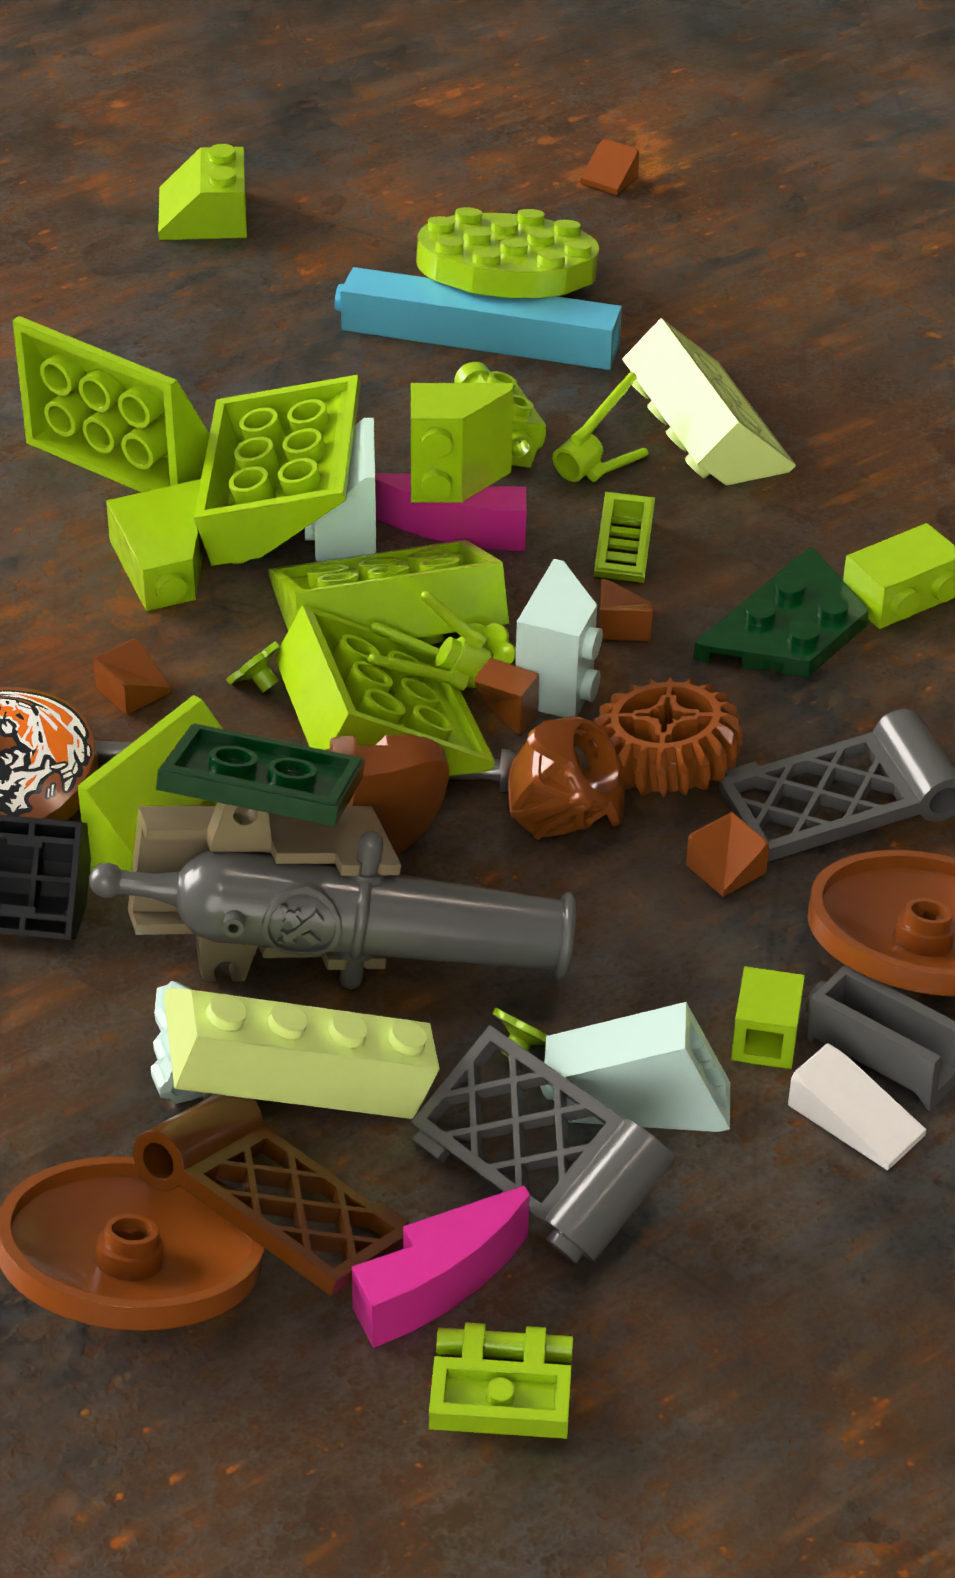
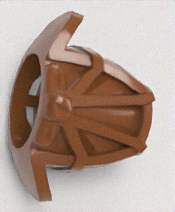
M566 717L558 720L543 721L529 732L527 741L513 759L508 778L509 811L511 818H515L523 828L532 833L533 839L539 840L541 837L559 836L576 830H585L592 826L593 822L606 814L612 829L622 824L625 805L622 768L611 740L597 723L581 717ZM591 739H594L598 746V754ZM577 745H580L588 760L589 765L585 769L574 748Z

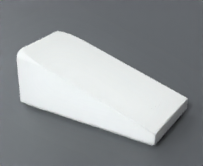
M829 1043L824 1045L792 1075L788 1106L887 1171L926 1135V1128L848 1056Z

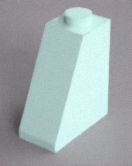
M687 1002L546 1036L544 1063L622 1118H628L641 1127L711 1132L730 1129L731 1083ZM549 1084L540 1086L547 1100H554L553 1087ZM566 1097L567 1106L576 1104ZM594 1116L568 1121L569 1123L605 1125Z

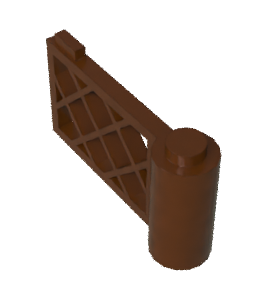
M214 1094L143 1132L134 1143L133 1158L135 1167L141 1178L150 1187L158 1191L170 1192L180 1186L330 1296L352 1282V1266L403 1249V1226L408 1225L409 1221L380 1200L376 1203L371 1202L265 1127L262 1112L255 1099ZM263 1153L283 1168L253 1164L252 1158ZM213 1180L241 1182L243 1191L224 1189ZM257 1185L285 1188L288 1197L259 1194ZM301 1191L320 1193L331 1203L302 1199ZM261 1214L291 1218L293 1227L273 1225L262 1217ZM306 1220L336 1224L337 1233L309 1230ZM351 1226L369 1228L381 1238L355 1236L352 1234ZM312 1250L342 1254L343 1263L333 1268L312 1253Z

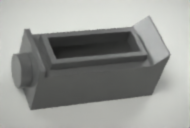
M846 965L842 966L827 982L824 980L820 981L812 989L806 1003V1011L809 1013L807 1041L813 1043L818 1039L825 1044L829 1043L845 1055L914 1091L929 1112L955 1087L954 1020L877 980L856 972Z

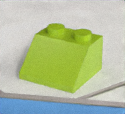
M216 144L212 147L199 148L159 187V240L247 238L244 147Z
M411 383V503H462L511 473L513 383Z

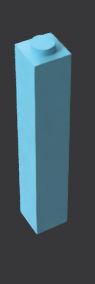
M357 267L352 268L344 284L338 285L335 294V310L341 312V330L605 370L611 369L620 346L622 306L557 296L506 298L481 295L442 284L426 277Z

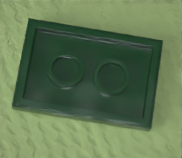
M191 724L158 769L156 790L336 826L363 779L365 760L362 757L199 724Z

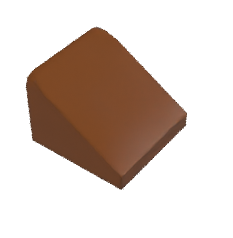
M603 139L598 144L580 178V183L617 196L638 177L639 150L616 141Z

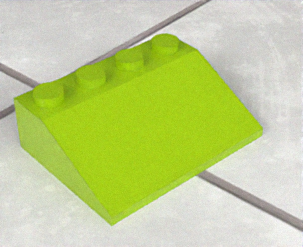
M21 316L13 320L27 444L139 492L201 479L210 433L176 379Z
M358 374L216 399L194 513V520L211 566L227 563L241 564L251 559L261 558L346 501L361 386Z
M466 539L268 569L269 579L287 630L290 629L303 604L371 628L372 623L379 622L428 644L442 642L444 640L443 634L456 631L421 599L423 591H429L467 626L472 623H481L486 627L492 623L509 624L503 562Z
M302 604L274 658L309 747L322 750L330 749L331 738L355 735L357 745L366 746L376 745L385 735H416L432 739L444 749L449 765V776L490 772L496 762L460 689L445 682L387 669L368 662L370 654H378L442 669L436 666L435 659L375 633L369 627Z

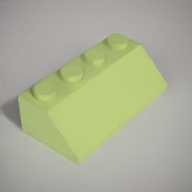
M661 318L622 358L630 371L637 375V379L632 386L645 398L652 400L647 407L665 425L669 424L670 427L666 430V434L679 448L685 452L688 451L689 454L685 457V461L702 478L706 479L711 474L728 486L789 473L796 466L720 363Z
M167 988L164 995L174 1089L413 1119L418 1113L440 1069L430 1023L190 989Z

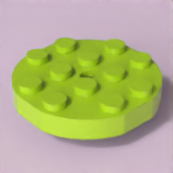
M462 207L456 209L453 216H437L428 219V224L424 225L418 233L416 263L419 270L428 278L471 293L506 298H544L565 295L591 285L597 277L599 245L591 235L580 230L581 224L573 220L551 221L545 219L544 212L540 210L522 209L518 211V214L482 213L481 210L476 208Z

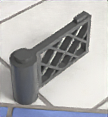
M902 709L884 715L873 732L762 766H758L755 761L726 770L724 780L719 781V791L730 810L769 843V862L919 814L925 820L932 822L944 821L955 815V765L921 716L914 710ZM864 754L872 762L868 772L842 765L845 760ZM806 772L822 776L817 788L791 780L794 776ZM834 780L860 786L854 798L828 790ZM754 788L771 792L765 804L742 798L740 793ZM872 789L894 795L897 801L879 805L865 800ZM782 796L808 802L802 814L777 807ZM820 805L846 812L843 818L834 821L814 817ZM768 821L794 828L791 834L768 840L763 832Z
M491 1025L487 1027L411 1121L419 1130L412 1139L417 1145L441 1163L450 1154L502 1193L521 1186H525L529 1192L528 1171L558 1165L559 1182L542 1203L530 1195L529 1213L552 1229L546 1237V1241L575 1264L583 1255L593 1262L596 1261L676 1160L667 1147L640 1125L628 1118H622ZM496 1049L509 1056V1078L481 1083V1068ZM522 1066L532 1073L523 1074ZM548 1084L553 1087L554 1109L525 1115L523 1090ZM511 1093L512 1118L483 1124L482 1099ZM566 1097L576 1104L567 1106ZM469 1102L470 1127L445 1132L435 1125L451 1105ZM594 1116L605 1124L589 1144L569 1147L568 1121ZM555 1124L557 1150L527 1156L526 1130ZM513 1133L514 1159L492 1164L486 1163L484 1139ZM471 1142V1151L462 1143ZM515 1174V1183L505 1176Z

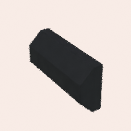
M0 815L1 934L76 940L87 904L91 863L87 823Z

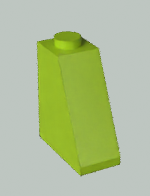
M201 479L106 500L110 543L146 611L196 600L205 549L194 520Z

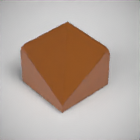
M601 579L599 628L603 630L602 640L651 642L652 603L612 581Z
M131 639L93 658L96 689L125 715H129L171 693L169 684L145 647L137 639Z
M490 658L475 676V687L485 703L514 733L522 736L538 715L539 674Z
M730 812L689 835L686 866L722 897H725L766 874L769 843L737 815Z

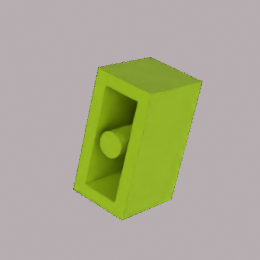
M925 523L846 555L843 581L869 610L868 620L878 629H882L955 598V545L928 523Z

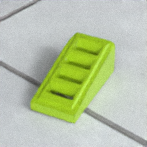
M605 491L593 577L644 583L655 497ZM612 524L641 527V529L612 526ZM610 536L639 539V541L610 538ZM608 548L636 551L638 554L608 551ZM606 561L636 564V566L607 563Z

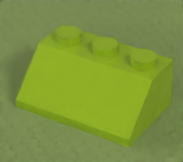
M195 695L191 696L78 785L81 822L87 823L91 856L90 873L100 863L107 862L117 865L121 870L132 871L139 806H216L217 802L156 790L158 769L191 724L223 729L201 698Z

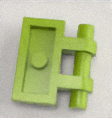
M465 1322V1329L438 1327L436 1355L462 1356V1358L434 1356L429 1405V1430L567 1439L571 1365L547 1364L545 1362L572 1363L573 1336L546 1334V1327L526 1326V1333L487 1331L485 1323ZM484 1358L512 1359V1360H524V1361H523V1362H517V1361H502V1360H486V1359H484Z

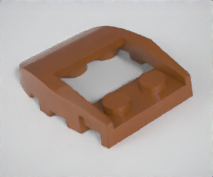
M355 735L331 738L330 749H326L327 751L362 757L365 760L363 779L348 806H373L396 855L408 849L426 832L443 803L449 779V765L444 749L432 739L416 735H385L376 745L358 746Z

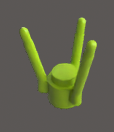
M630 372L587 422L553 452V464L558 473L566 480L578 482L587 476L592 482H596L604 474L648 456V450L641 448L602 463L603 446L599 439L592 434L594 429L635 382L637 375L634 372Z
M423 591L421 599L462 637L457 639L448 637L439 649L379 622L372 623L371 629L373 632L435 659L436 666L442 669L378 654H370L368 656L370 664L445 682L462 691L466 687L470 689L475 688V676L487 661L492 658L491 651L483 647L487 637L468 627L429 591Z

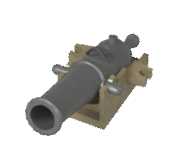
M218 802L216 806H139L132 871L121 870L117 865L107 862L100 863L94 867L89 875L90 888L97 896L113 898L117 894L129 895L128 913L136 935L195 934L199 970L204 982H216L214 970L222 962H231L228 968L233 982L245 981L258 946L263 958L322 957L327 970H340L339 981L348 990H355L360 987L365 968L385 969L386 957L552 971L554 979L561 981L566 978L569 971L576 929V898L572 892L565 893L561 900L400 874V861L373 806H347L336 826Z

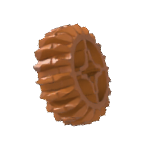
M672 677L667 682L660 683L649 679L648 685L642 687L631 684L628 687L627 694H612L611 703L601 705L600 715L594 719L595 723L606 732L615 748L622 768L624 789L630 790L637 787L641 796H645L651 791L660 792L663 798L668 792L676 791L686 796L688 789L694 787L707 790L709 780H724L726 770L736 767V758L741 754L740 746L743 744L742 727L736 705L729 703L727 693L715 692L712 684L696 686L693 678L683 683L675 682ZM594 740V747L598 754V746Z

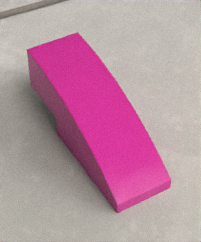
M375 473L376 520L397 529L437 541L452 542L466 539L483 549L525 551L526 487L488 486L462 503H411V473Z
M525 1186L403 1226L402 1250L352 1266L353 1310L373 1348L409 1334L449 1312L479 1290L511 1259L528 1237L530 1194Z

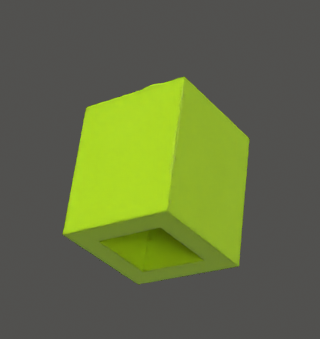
M744 966L735 1017L731 1061L792 1069L805 975Z

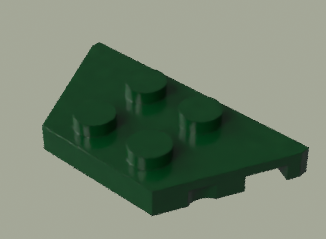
M809 547L698 638L694 643L693 658L709 663L712 653L742 657L741 668L761 671L772 669L782 674L809 677L867 626L869 610L815 549Z

